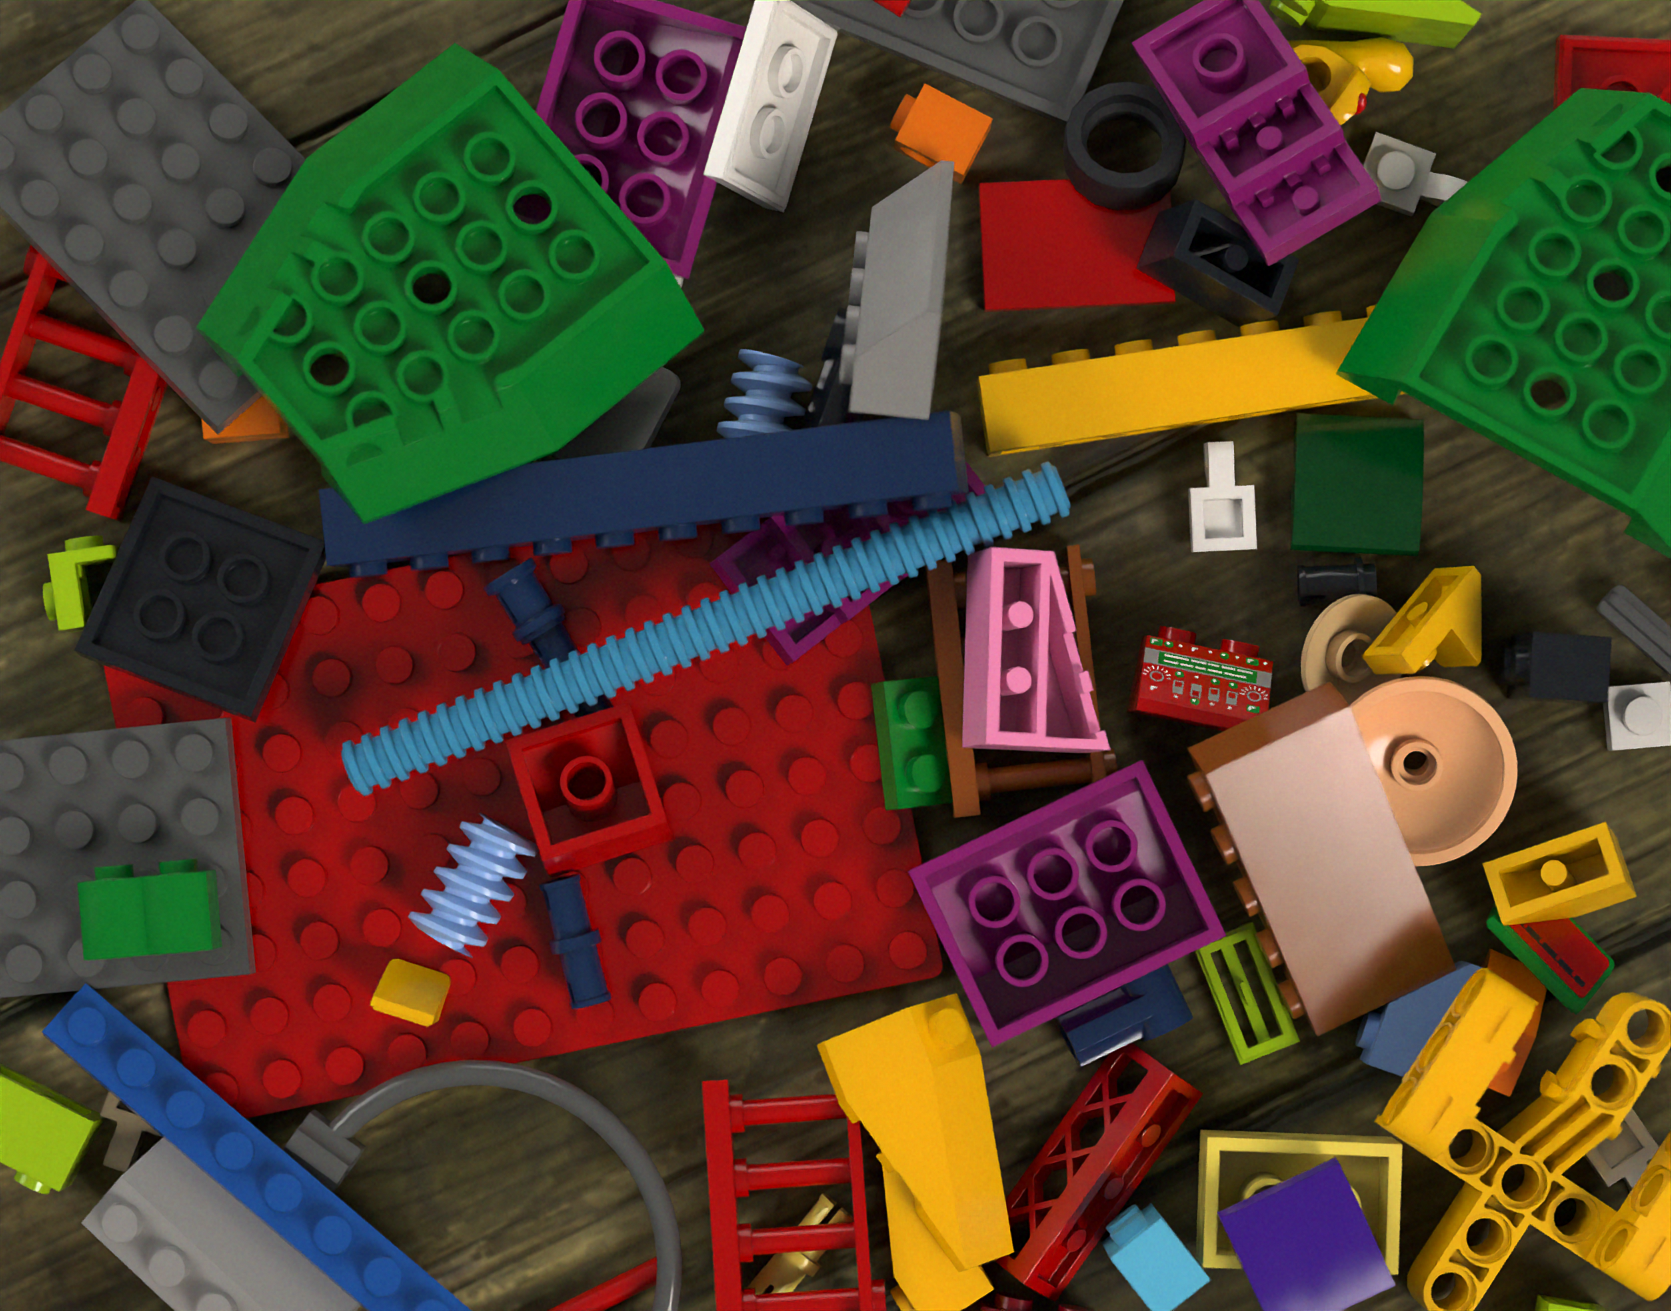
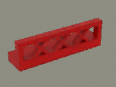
M1134 1043L1109 1053L1005 1199L1010 1230L1015 1223L1029 1220L1030 1239L1016 1258L1009 1254L995 1259V1261L1024 1285L1056 1302L1106 1232V1226L1116 1218L1203 1093ZM1133 1059L1147 1069L1148 1073L1133 1093L1118 1097L1117 1079ZM1104 1116L1105 1133L1096 1146L1081 1149L1080 1131L1089 1119ZM1067 1168V1186L1057 1199L1044 1202L1043 1183L1052 1171Z

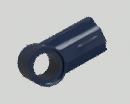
M1166 964L1055 1018L1068 1050L1074 1057L1077 1065L1082 1067L1138 1039L1144 1042L1168 1033L1193 1019V1015L1169 964Z

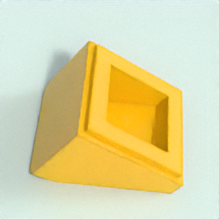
M392 959L388 963L370 1005L373 1006L374 1010L429 1027L439 1021L451 979L445 973L401 959Z

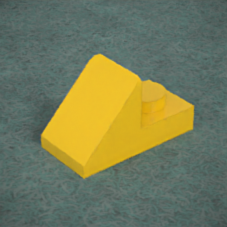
M1475 566L1434 568L1362 654V658L1375 674H1414L1423 670L1434 659L1443 667L1479 665L1482 657L1481 574Z

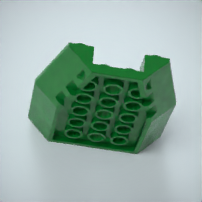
M456 43L447 48L306 158L196 326L197 331L238 378L244 374L321 463L322 477L363 524L558 452L705 331L667 262L500 70ZM534 194L544 198L551 209L549 217L539 224L522 222L513 210L515 202L520 197ZM436 274L448 282L451 291L443 302L435 305L425 304L419 301L412 291L415 281L423 275ZM332 354L341 357L349 367L347 377L341 383L334 386H324L316 382L310 374V368L313 362L320 356Z
M1580 88L1430 214L1338 368L1336 375L1392 406L1401 391L1628 515L1631 519L1623 533L1671 559V194L1661 189L1656 181L1657 171L1662 168L1671 167V104L1650 93ZM1604 273L1616 274L1626 282L1629 294L1620 301L1605 300L1597 294L1593 284L1594 278ZM1543 380L1557 383L1565 392L1566 404L1555 410L1539 407L1531 397V386Z

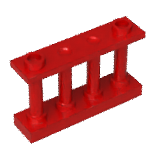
M30 245L23 268L24 275L29 276L0 361V461L83 489V496L89 498L86 507L87 511L121 522L168 384L127 342L45 315L57 279L67 281ZM38 339L124 368V375L131 378L123 401L115 399L112 404L25 376L36 340ZM19 400L103 428V435L110 437L102 462L94 460L90 465L4 436L15 401Z
M728 1080L702 1081L716 1311H886L884 1279L871 1280L861 1121L854 1124L850 1121L840 1107L836 1094L743 1100V1094H731ZM847 1119L850 1157L747 1164V1158L735 1159L733 1133L745 1132V1126ZM851 1183L854 1222L752 1229L751 1223L739 1224L738 1198L749 1197V1190ZM856 1248L859 1287L756 1294L755 1288L743 1289L742 1263L754 1262L753 1255Z

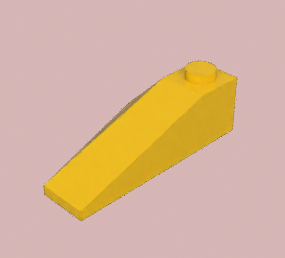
M954 993L908 1007L818 1044V1050L840 1107L853 1124L861 1121L879 1146L881 1151L876 1157L887 1173L896 1170L915 1197V1212L957 1271L962 1272L1013 1253L1014 1249L981 1054L958 994Z

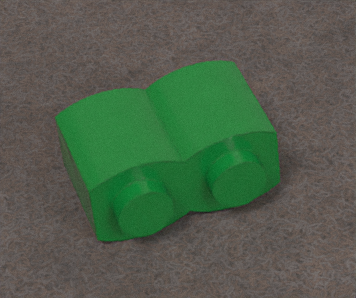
M198 858L158 862L159 874L134 876V864L94 867L95 880L77 882L84 960L195 952L222 947L216 869L199 871Z

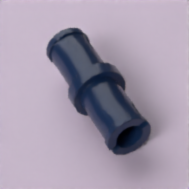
M580 874L563 876L539 884L540 891L543 892L555 938L549 941L551 952L554 955L559 954L571 999V1009L596 1005L612 998L611 993L608 992L596 946L602 939L599 928L592 929L580 884Z

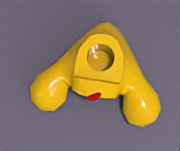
M1380 37L1357 41H1288L1306 67L1310 83L1340 125L1348 121L1353 115H1359L1365 110L1367 105L1366 96L1370 87L1380 93L1400 91L1413 77V56L1403 43Z

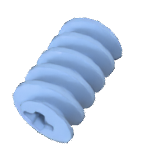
M740 349L738 359L753 369V371L733 373L731 383L746 395L725 399L724 408L739 419L738 421L719 422L717 432L728 439L792 431L793 429L784 423L785 417L804 416L806 411L805 408L791 399L792 392L811 391L813 387L810 382L798 374L799 368H804V366L771 354Z
M479 813L484 819L482 824L462 821L459 826L471 841L469 847L449 844L446 849L459 864L457 868L451 869L436 866L434 870L436 876L446 886L444 891L423 889L421 895L432 907L431 914L411 911L408 916L417 928L433 939L472 958L473 956L464 945L484 947L488 941L487 935L477 925V922L497 924L501 918L500 913L490 903V899L509 902L514 895L502 878L523 879L527 873L515 855L535 857L539 851L535 843L482 813Z

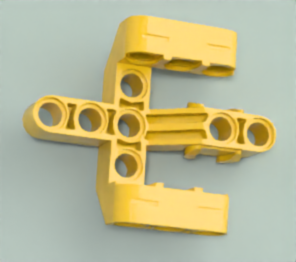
M1486 967L1480 968L1468 979L1408 1072L1403 1076L1402 1084L1390 1098L1383 1113L1378 1115L1374 1121L1465 1181L1412 1263L1407 1275V1287L1410 1294L1427 1311H1473L1530 1224L1647 1301L1659 1298L1671 1284V1130L1618 1212L1562 1176L1565 1170L1605 1138L1613 1141L1623 1129L1620 1124L1650 1078H1656L1662 1067L1661 1061L1671 1047V1011L1664 1004L1634 992H1622L1611 997L1595 1019H1585L1575 1026L1570 1036L1575 1038L1577 1042L1556 1074L1548 1070L1545 1072L1540 1082V1092L1542 1095L1496 1132L1475 1118L1480 1111L1476 1103L1502 1063L1510 1064L1517 1054L1511 1049L1529 1023L1535 1005H1538L1539 1002ZM1644 1009L1648 1016L1646 1032L1640 1038L1630 1041L1627 1034L1628 1021L1635 1012ZM1610 1064L1613 1071L1611 1086L1604 1093L1594 1095L1591 1089V1079L1594 1073L1600 1067ZM1470 1129L1473 1135V1143L1470 1150L1465 1156L1452 1159L1449 1154V1144L1459 1131ZM1515 1164H1522L1525 1170L1522 1184L1517 1190L1504 1193L1502 1178L1505 1171ZM1574 1198L1576 1202L1574 1218L1568 1224L1556 1227L1554 1213L1557 1206L1564 1200ZM1488 1218L1490 1223L1488 1237L1477 1246H1468L1467 1231L1476 1220ZM1444 1273H1454L1455 1286L1453 1291L1446 1298L1433 1300L1431 1288L1434 1281Z

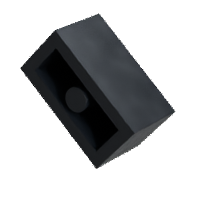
M1194 199L1158 212L1136 269L1240 327L1278 316L1299 259L1289 254L1268 266L1242 225L1199 200Z
M1530 632L1511 636L1510 647H1502L1500 652L1499 684L1508 686L1507 699L1571 704L1608 703L1612 637Z

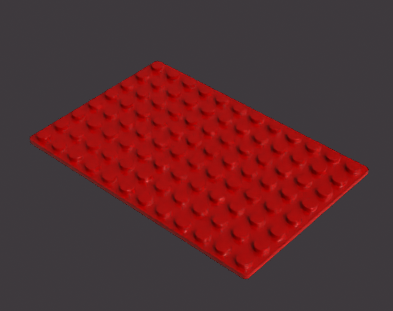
M769 517L759 518L760 524L766 521ZM721 523L696 526L697 537L691 539L659 541L657 530L634 533L635 545L596 549L595 538L571 541V553L534 556L532 545L509 548L510 560L473 564L471 553L448 557L449 567L411 571L410 565L389 569L387 575L345 578L315 584L256 723L103 665L116 729L218 718H231L256 973L167 982L183 1066L246 1119L363 1095L370 1089L395 1076L416 1068L442 1062L490 1060L514 1064L938 976L943 969V962L937 932L908 872L922 864L911 808L885 810L871 683L885 682L870 605L866 606L850 620L841 624L787 666L765 637L758 638L755 633L747 636L748 643L740 646L735 641L728 644L729 651L725 653H720L718 648L710 651L711 657L705 661H702L699 656L692 658V665L685 669L681 664L672 666L673 673L664 676L662 671L653 674L654 681L646 684L643 679L635 681V688L630 691H626L624 686L617 688L616 696L610 698V701L614 706L630 702L668 821L672 840L553 878H549L539 851L535 857L516 854L515 857L523 865L527 873L523 879L502 878L514 895L509 902L490 899V903L500 913L501 918L497 924L477 922V925L487 935L488 941L484 947L464 945L473 958L461 954L433 939L417 928L408 916L411 911L431 914L432 907L421 895L423 889L443 892L446 888L436 876L434 870L436 866L456 869L459 865L446 849L449 844L467 847L471 844L469 838L459 828L462 821L482 824L484 819L479 814L482 813L516 831L537 845L505 741L576 719L575 715L569 713L567 709L560 711V718L551 721L547 716L541 719V726L533 729L527 724L522 726L523 732L517 736L507 732L503 734L504 740L495 744L492 739L485 741L484 749L476 751L472 746L466 749V756L458 759L454 754L447 756L448 762L442 766L432 762L429 764V770L422 774L416 769L410 771V778L401 781L398 777H394L391 779V786L382 789L379 784L372 786L373 792L367 796L357 792L351 783L342 760V744L349 740L359 744L361 743V736L369 732L374 737L379 736L380 728L387 725L393 730L399 728V721L404 718H409L411 722L418 720V713L427 710L430 715L437 712L436 706L444 702L449 707L456 705L455 698L464 695L468 700L474 698V691L483 687L486 692L493 690V683L502 680L505 685L512 682V675L519 672L523 677L531 675L530 669L534 666L540 665L544 670L543 664L530 644L527 643L523 646L521 641L517 642L512 635L516 627L495 595L488 596L483 589L484 586L532 557L537 566L533 572L553 604H562L566 612L563 614L567 619L562 623L581 654L588 652L587 646L595 642L598 647L607 644L606 638L615 635L619 640L626 637L625 630L633 627L636 632L644 630V623L652 620L656 625L663 622L662 616L671 612L676 617L682 614L681 608L690 605L693 610L701 607L700 600L708 597L711 602L719 600V593L724 590L729 591V589L709 563L750 532L722 534ZM572 874H580V884L592 929L599 928L602 941L596 944L608 992L611 993L612 997L608 1001L579 1009H571V999L559 954L554 955L551 952L549 941L555 938L543 892L540 891L539 884ZM392 959H401L445 973L450 977L451 983L439 1021L427 1027L373 1009V1006L370 1005L372 997L388 963Z

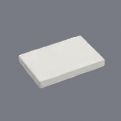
M755 0L703 175L764 208L784 212L838 34L836 30L791 0Z

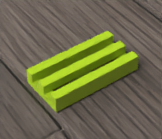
M1248 922L1236 929L1225 931V937L1194 951L1240 1065L1300 1042L1286 1005L1278 990L1271 967L1256 939L1255 933L1257 932L1253 922ZM1243 940L1281 1032L1280 1035L1273 1038L1269 1036L1233 945ZM1217 950L1222 952L1257 1040V1044L1250 1047L1246 1045L1210 953Z

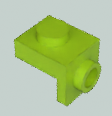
M102 535L65 540V552L47 554L51 582L44 583L43 599L48 619L50 621L57 620L59 631L72 633L84 630L93 609L87 566L114 562L120 549L118 546L104 545Z

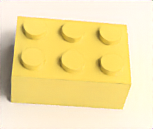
M1200 1130L1197 1260L1203 1268L1242 1269L1217 1212L1336 1157L1367 1220L1390 1274L1398 1275L1402 1144L1393 1137Z

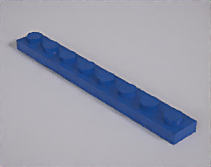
M85 983L42 1031L43 1035L366 1311H472L88 984Z

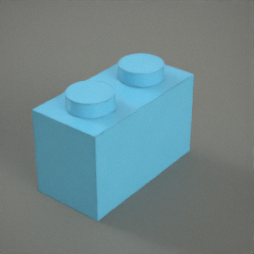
M1152 1203L1143 1210H1140L1134 1204L1117 1215L1106 1226L1110 1236L1101 1243L1112 1262L1151 1311H1172L1210 1281V1278Z

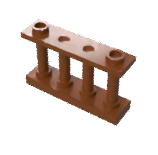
M1070 545L1063 549L1065 567H1059L1065 592H1068L1069 606L1076 627V631L1072 633L1083 671H1088L1093 691L1089 693L1100 728L1085 598L1087 596H1096L1095 571L1092 557L1081 559L1080 545ZM946 560L935 561L937 568L928 570L925 565L936 670L946 738V753L950 772L953 817L981 815L979 802L991 800V794L1082 783L1092 784L1117 772L1114 748H1110L1107 751L1086 753L1087 757L996 768H988L987 762L975 763L973 748H962L965 636H960L958 611L966 610L967 578L965 572L953 573L952 562L948 563Z

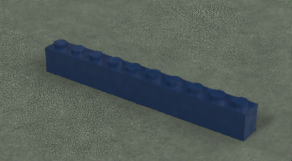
M951 411L930 413L929 420L897 417L527 463L367 524H363L333 488L319 489L327 566L349 568V578L387 575V563L410 560L411 571L449 567V555L471 553L473 564L510 560L509 548L532 545L534 556L571 553V541L595 538L596 549L635 545L634 533L657 530L659 541L691 539L697 537L696 526L721 523L722 534L760 530L759 518L784 515L785 526L809 525L824 522V510L848 508L850 519L876 517L888 514L887 503L912 500L913 511L952 507L951 495L969 493L961 417Z

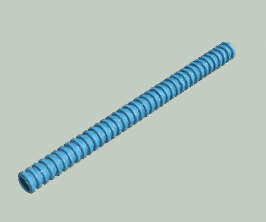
M1048 461L1040 464L1041 471L1032 474L1030 469L1021 472L1023 478L1013 481L1010 476L1004 478V486L994 489L992 484L984 486L985 493L979 496L969 492L965 494L966 501L956 504L955 500L952 499V507L937 512V509L927 510L928 516L918 519L917 515L914 514L908 517L909 524L899 527V524L894 522L889 525L891 530L889 532L880 534L878 529L870 532L871 539L862 542L860 537L851 540L853 546L843 550L839 544L832 548L834 554L824 557L823 553L819 552L814 554V562L805 565L803 560L795 562L796 569L786 572L784 567L776 570L777 576L768 580L766 575L757 577L758 584L749 587L744 582L738 585L739 592L730 595L728 590H724L719 593V600L711 602L708 597L700 600L701 607L693 610L690 605L681 608L682 614L674 617L669 612L662 616L663 622L655 625L652 620L644 623V630L636 632L633 627L625 630L626 637L618 640L615 635L606 638L607 644L598 647L594 642L587 646L588 652L580 655L577 650L568 653L569 660L561 662L558 657L549 661V668L543 670L540 665L534 666L530 669L531 675L523 677L519 672L512 675V682L505 685L502 680L493 683V690L486 692L483 687L474 691V698L468 700L462 695L455 698L456 705L449 707L444 702L436 706L437 712L430 715L427 710L419 712L418 720L411 722L409 718H404L399 721V728L394 730L389 725L380 728L379 736L374 737L370 732L361 736V743L355 744L352 740L344 742L341 755L347 774L356 791L360 792L363 796H367L373 792L372 786L379 784L382 789L391 786V779L394 777H398L401 781L410 778V771L416 769L422 774L429 770V764L432 762L442 766L448 762L447 756L454 754L458 759L466 756L467 748L473 746L476 751L485 748V741L492 739L495 744L504 740L503 734L507 732L517 736L523 732L522 726L527 724L533 729L541 726V719L547 716L551 721L560 718V711L567 709L571 714L579 710L578 704L586 701L589 706L598 703L597 696L605 694L610 699L616 696L617 688L624 686L626 691H630L635 688V681L643 679L646 684L654 681L653 674L662 671L664 676L673 673L672 666L681 664L685 669L692 665V658L699 656L702 661L710 659V651L718 648L720 653H725L729 651L728 644L737 641L740 646L748 643L747 636L756 633L758 638L767 636V628L775 626L780 631L786 628L785 621L794 618L796 623H800L805 620L804 614L812 610L816 616L824 612L822 606L832 603L834 608L842 606L841 599L851 595V598L855 601L861 598L860 591L870 588L871 592L875 593L880 591V583L889 580L890 585H895L899 583L898 576L908 573L910 578L918 575V568L926 565L928 570L937 568L935 561L946 558L948 563L955 561V553L964 550L966 555L973 554L975 552L973 546L983 543L986 548L993 546V538L1002 535L1004 540H1008L1013 537L1011 531L1020 527L1024 533L1032 529L1030 523L1040 520L1042 525L1051 522L1050 515L1059 513L1061 517L1068 516L1070 514L1068 508L1071 505L1055 466H1051Z

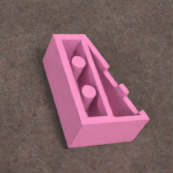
M991 547L968 555L962 748L1092 753L1110 750L1105 730L1100 731L1089 693L1093 691L1088 671H1083L1072 633L1076 631L1054 551Z

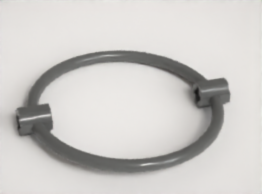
M490 1060L451 1061L416 1068L370 1089L349 1104L332 1121L314 1109L285 1145L283 1150L331 1192H334L352 1170L366 1148L364 1144L352 1136L383 1111L404 1100L430 1091L469 1085L496 1086L538 1096L562 1107L585 1122L609 1144L630 1171L647 1207L655 1238L657 1277L651 1311H678L682 1288L680 1232L673 1204L660 1173L636 1136L613 1112L596 1098L575 1085L549 1073L523 1065Z

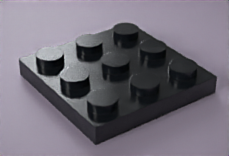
M151 477L75 651L83 658L256 723L326 561L324 541Z

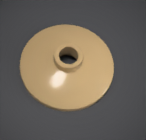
M1366 594L1348 595L1330 604L1313 623L1302 650L1301 677L1305 692L1330 681L1346 702L1351 705L1369 690L1383 683L1399 679L1402 674H1375L1362 658V654L1397 614L1396 611L1382 599Z

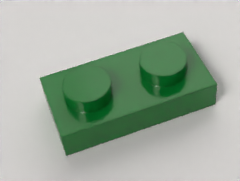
M938 676L871 683L885 810L953 803Z

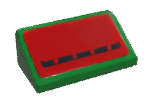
M1494 902L1487 918L1486 926L1571 1013L1574 1012L1577 1015L1584 1009L1612 973L1615 966L1614 960L1573 918L1504 926Z

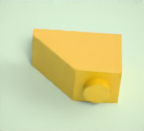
M1606 822L1482 863L1501 922L1504 926L1574 918L1637 897L1618 839Z

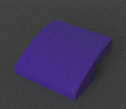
M1336 1157L1217 1212L1262 1311H1342L1395 1286L1367 1220Z

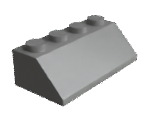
M941 160L874 205L871 211L869 232L856 231L839 379L840 384L852 385L850 411L929 420L942 310L954 161Z
M164 1138L160 1139L116 1181L82 1221V1224L174 1311H357L361 1306Z

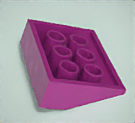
M569 0L536 113L667 262L673 275L689 280L717 186L716 181L703 174L747 27L657 0ZM534 194L520 197L513 206L515 215L527 224H539L545 221L551 213L547 201Z
M1143 760L908 871L991 1047L1003 1043L1226 936Z

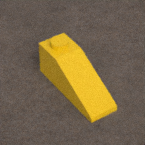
M882 1166L893 1274L898 1283L897 1286L890 1289V1293L900 1310L961 1311L994 1290L992 1281L982 1265L962 1272L957 1271L915 1212V1197L896 1170L887 1173Z

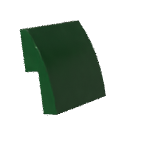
M1297 413L1294 421V481L1290 492V550L1418 556L1420 551L1423 503L1424 419Z

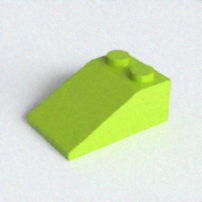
M1271 0L1272 2L1269 5V9L1278 18L1296 28H1301L1303 23L1318 31L1371 38L1384 37L1394 41L1455 48L1482 15L1462 0Z

